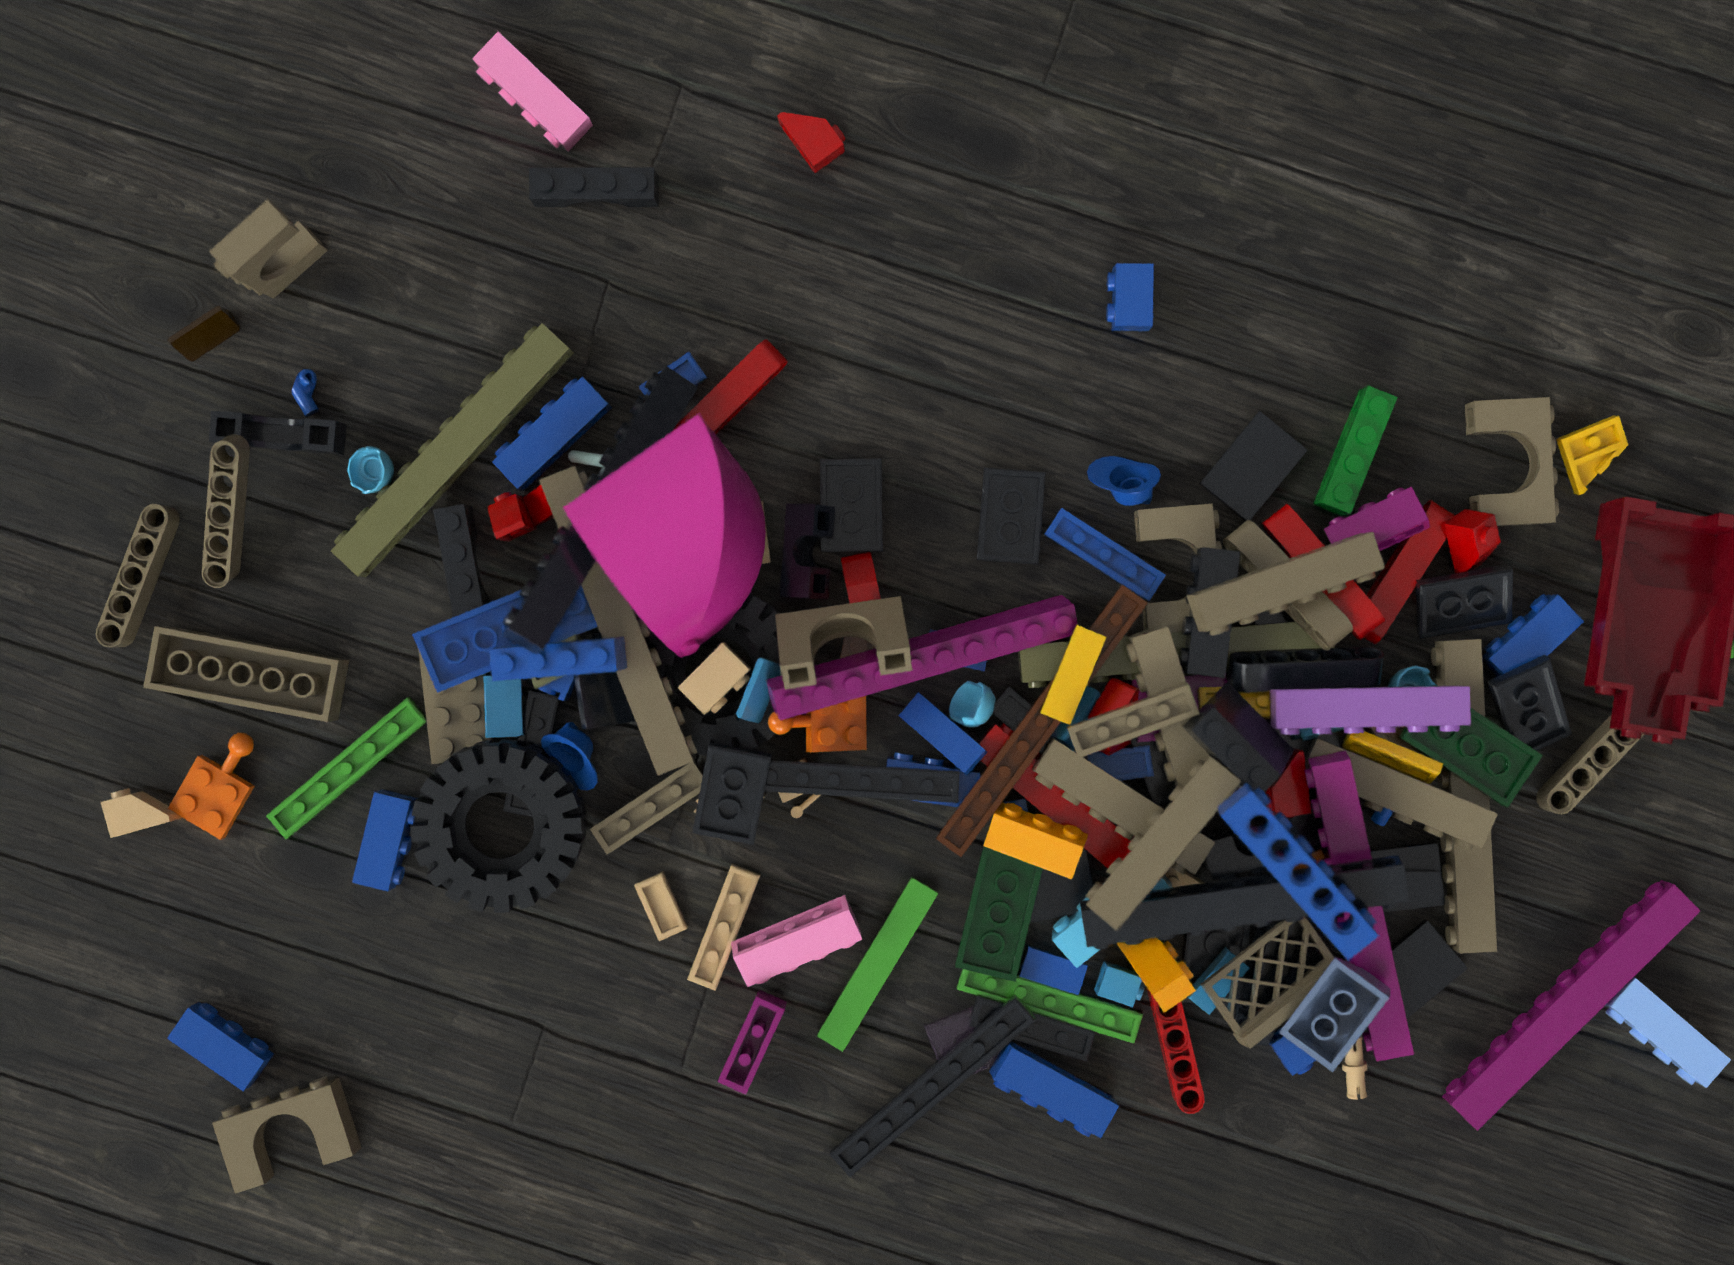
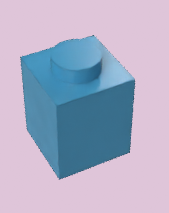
M1103 961L1094 990L1098 996L1133 1007L1135 1000L1140 1001L1145 984L1136 971Z

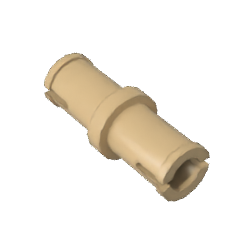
M1362 1035L1346 1054L1345 1061L1342 1062V1070L1346 1072L1347 1097L1358 1100L1357 1094H1360V1099L1367 1097L1365 1085L1367 1062L1363 1059Z

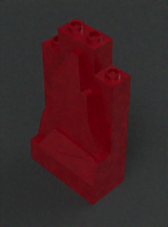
M1622 497L1600 504L1595 540L1601 541L1603 565L1584 686L1595 687L1596 694L1614 696L1609 728L1621 730L1620 736L1641 739V734L1652 736V742L1672 744L1673 739H1686L1690 710L1709 712L1710 707H1723L1734 637V515L1717 513L1701 516L1656 508L1657 502Z

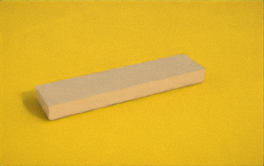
M731 864L687 980L716 991L732 950L731 942L736 940L761 874Z

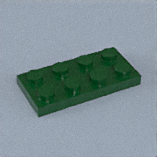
M1471 707V725H1460V731H1440V726H1428V732H1408V726L1405 727L1399 736L1400 739L1429 758L1443 763L1444 768L1506 808L1509 807L1543 756Z
M983 846L955 967L1016 982L1043 868Z

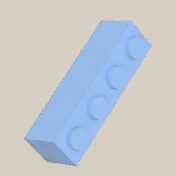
M1635 977L1605 1005L1608 1007L1605 1011L1608 1016L1619 1024H1622L1623 1021L1632 1028L1629 1033L1644 1045L1649 1042L1655 1048L1652 1053L1665 1064L1669 1065L1672 1062L1679 1069L1676 1074L1690 1085L1696 1082L1707 1088L1731 1061L1730 1058Z

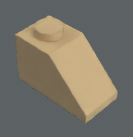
M130 788L110 793L112 799L101 802L110 838L182 818L169 810L168 805L143 791L131 794Z

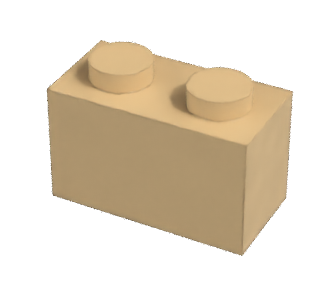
M724 642L678 689L704 715L710 710L715 714L728 702L724 696L732 688L739 691L750 680L747 673L751 668Z

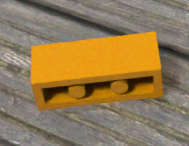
M1001 803L993 815L983 846L1072 879L1088 834L1083 833L1078 827L1073 825L1064 826L1053 822L1046 815L1032 814L1024 811L1016 804Z
M1157 938L1144 939L1142 943L1128 945L1125 942L1116 943L1164 1012L1196 991L1189 979L1194 977L1183 960L1177 964L1175 958L1179 955L1168 940L1162 943Z

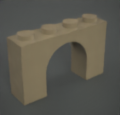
M267 199L209 252L217 260L214 266L227 279L231 277L237 284L242 283L248 290L253 289L259 296L265 294L274 299L325 254L328 249L306 225L300 221L293 224L277 205Z
M1550 397L1483 400L1465 404L1466 435H1509L1517 439L1524 446L1529 457L1527 478L1517 490L1512 493L1485 494L1469 497L1470 510L1495 514L1497 526L1536 525L1556 522V517L1559 513V502L1555 498L1554 486L1557 484L1558 474L1556 468L1553 467L1556 440L1552 436L1551 424L1554 421L1555 412L1554 407L1550 405Z
M1213 503L1134 511L1136 542L1176 540L1188 545L1195 554H1197V549L1201 547L1222 549L1221 542L1216 541L1215 529L1219 528V514L1217 510H1213ZM1186 597L1176 601L1148 603L1142 611L1144 630L1164 624L1169 626L1170 633L1182 632L1184 617L1189 616L1190 604L1186 603Z
M901 596L775 614L780 667L785 689L817 685L814 667L816 652L828 641L847 636L865 639L875 647L880 675L912 671L910 647Z
M327 1076L310 1082V1087L299 1090L298 1086H294L281 1091L280 1097L270 1099L269 1095L251 1101V1106L241 1109L240 1105H235L221 1111L222 1116L212 1122L235 1194L264 1185L274 1176L264 1143L265 1126L273 1116L288 1114L303 1120L313 1132L323 1165L351 1157L361 1148L339 1078L328 1081Z

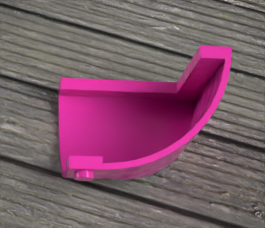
M699 414L563 507L577 532L620 593L653 633L680 658L695 653L701 644L719 632L733 618L747 599L758 577L766 538L765 516L761 500L748 474Z

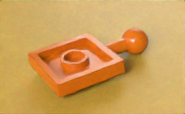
M866 696L784 720H779L776 713L772 712L768 718V726L773 733L779 735L786 734L791 728L806 727V752L867 750Z
M236 733L229 739L228 748L230 752L222 766L204 755L197 756L168 807L169 810L219 840L227 836L255 787L233 773L241 757L249 755L254 748L252 737L246 733Z

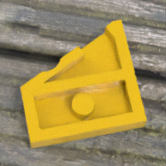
M1615 415L1556 439L1573 492L1577 495L1584 494L1588 490L1586 486L1597 474L1601 475L1610 466L1611 460L1619 456L1628 446L1620 417Z

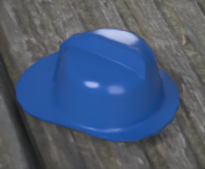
M1116 456L1099 458L1092 462L1087 470L1088 478L1094 485L1110 490L1114 499L1119 504L1125 506L1150 504L1153 487L1159 482L1161 477L1159 469L1154 465Z
M573 722L566 723L555 734L543 736L541 740L542 748L549 757L553 756L563 765L561 770L566 776L572 775L578 785V789H593L598 783L597 773L590 762L593 752V742L590 737L582 732Z

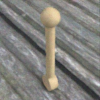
M813 794L800 806H794L791 809L792 817L800 818L803 815V810L821 795Z

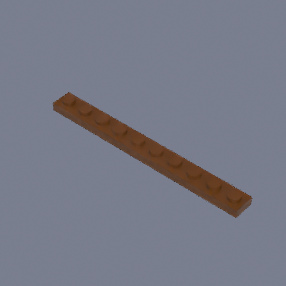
M1124 585L1118 588L1088 629L1105 636L1106 640L1087 686L1148 604ZM1054 677L936 836V840L958 856H963L1061 721L1040 713Z

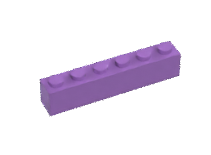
M1470 686L1270 689V723L1273 728L1280 729V734L1284 735L1300 734V728H1312V734H1331L1332 728L1343 727L1344 733H1364V727H1376L1377 733L1396 732V726H1408V732H1428V726H1440V731H1460V725H1471Z

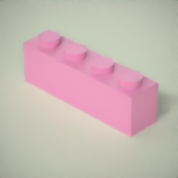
M499 32L472 58L479 67L476 73L489 85L495 82L501 88L498 92L499 95L511 106L517 103L524 110L521 115L534 128L539 124L546 131L543 136L556 149L561 145L569 152L593 126L590 118Z
M843 895L731 942L733 958L747 987L754 984H763L771 977L783 972H792L800 965L812 960L823 959L829 953L838 949L849 948L862 940V935L846 896Z

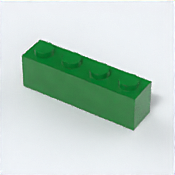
M1371 386L1359 390L1313 505L1340 516L1351 514L1398 397Z

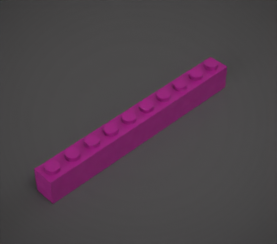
M1059 595L909 638L912 671L880 675L876 649H871L815 665L817 685L785 689L782 675L766 680L772 708L778 719L784 720L1072 636L1076 625H1078L1075 607L1067 598Z
M1341 751L1308 758L1310 769L1304 770L1308 788H1314L1316 799L1311 800L1315 818L1321 817L1323 826L1322 829H1317L1321 847H1327L1329 858L1324 859V861L1328 865L1372 859L1352 764L1347 752ZM1381 906L1368 908V911L1377 921L1374 928L1379 937L1351 959H1346L1348 963L1366 970L1391 988L1390 998L1368 1025V1032L1362 1033L1366 1051H1373L1376 1062L1414 1055L1384 912ZM1342 912V917H1337V922L1346 921L1350 913Z
M1661 880L1649 886L1645 891L1646 896L1639 903L1629 906L1624 911L1623 918L1615 926L1607 928L1601 934V940L1593 948L1590 947L1581 953L1578 958L1579 962L1575 966L1562 972L1556 980L1557 983L1549 991L1541 993L1535 999V1005L1527 1013H1522L1514 1019L1511 1029L1504 1035L1496 1037L1491 1042L1490 1049L1483 1056L1475 1058L1469 1064L1468 1071L1461 1078H1456L1448 1084L1446 1092L1442 1097L1472 1127L1478 1131L1700 912L1675 884Z

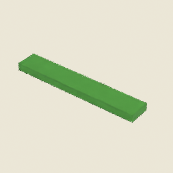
M407 697L268 813L266 817L285 839L290 838L427 723L426 716L414 701Z
M913 876L910 878L819 1029L817 1037L840 1051H844L937 897L938 892Z
M962 969L956 987L957 990L1000 1003H1006L1016 994L1033 1013L1133 1044L1135 1043L1143 1013L1081 993L1079 995L1022 978L1019 974H1017L1016 982Z

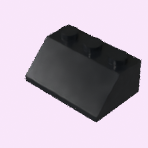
M1226 682L1199 710V715L1193 716L1183 726L1190 736L1213 759L1241 780V787L1248 782L1254 790L1260 787L1265 792L1282 775L1294 751L1229 682Z

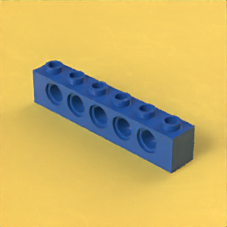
M1247 782L1217 807L1221 817L1346 959H1351L1379 937L1374 928L1377 921L1365 907L1361 910L1353 903L1356 897L1344 883L1340 886L1332 879L1335 873L1323 859L1317 862L1310 853L1314 849L1302 835L1296 838L1289 829L1293 825L1281 811L1275 814L1268 805L1271 803V800L1260 787L1254 790ZM1263 815L1266 817L1263 825L1259 827L1250 825V820L1254 816ZM1278 839L1287 841L1284 849L1279 851L1271 849L1274 841ZM1301 863L1308 865V869L1303 874L1297 875L1292 873L1296 865ZM1319 888L1329 889L1325 897H1313L1315 891ZM1339 913H1350V916L1346 921H1335V917Z

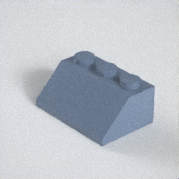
M1335 957L1279 1033L1333 1072L1390 998L1391 988L1366 970Z

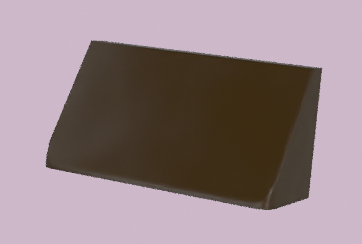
M217 305L170 336L167 340L181 355L190 362H193L239 332L241 328L229 310Z

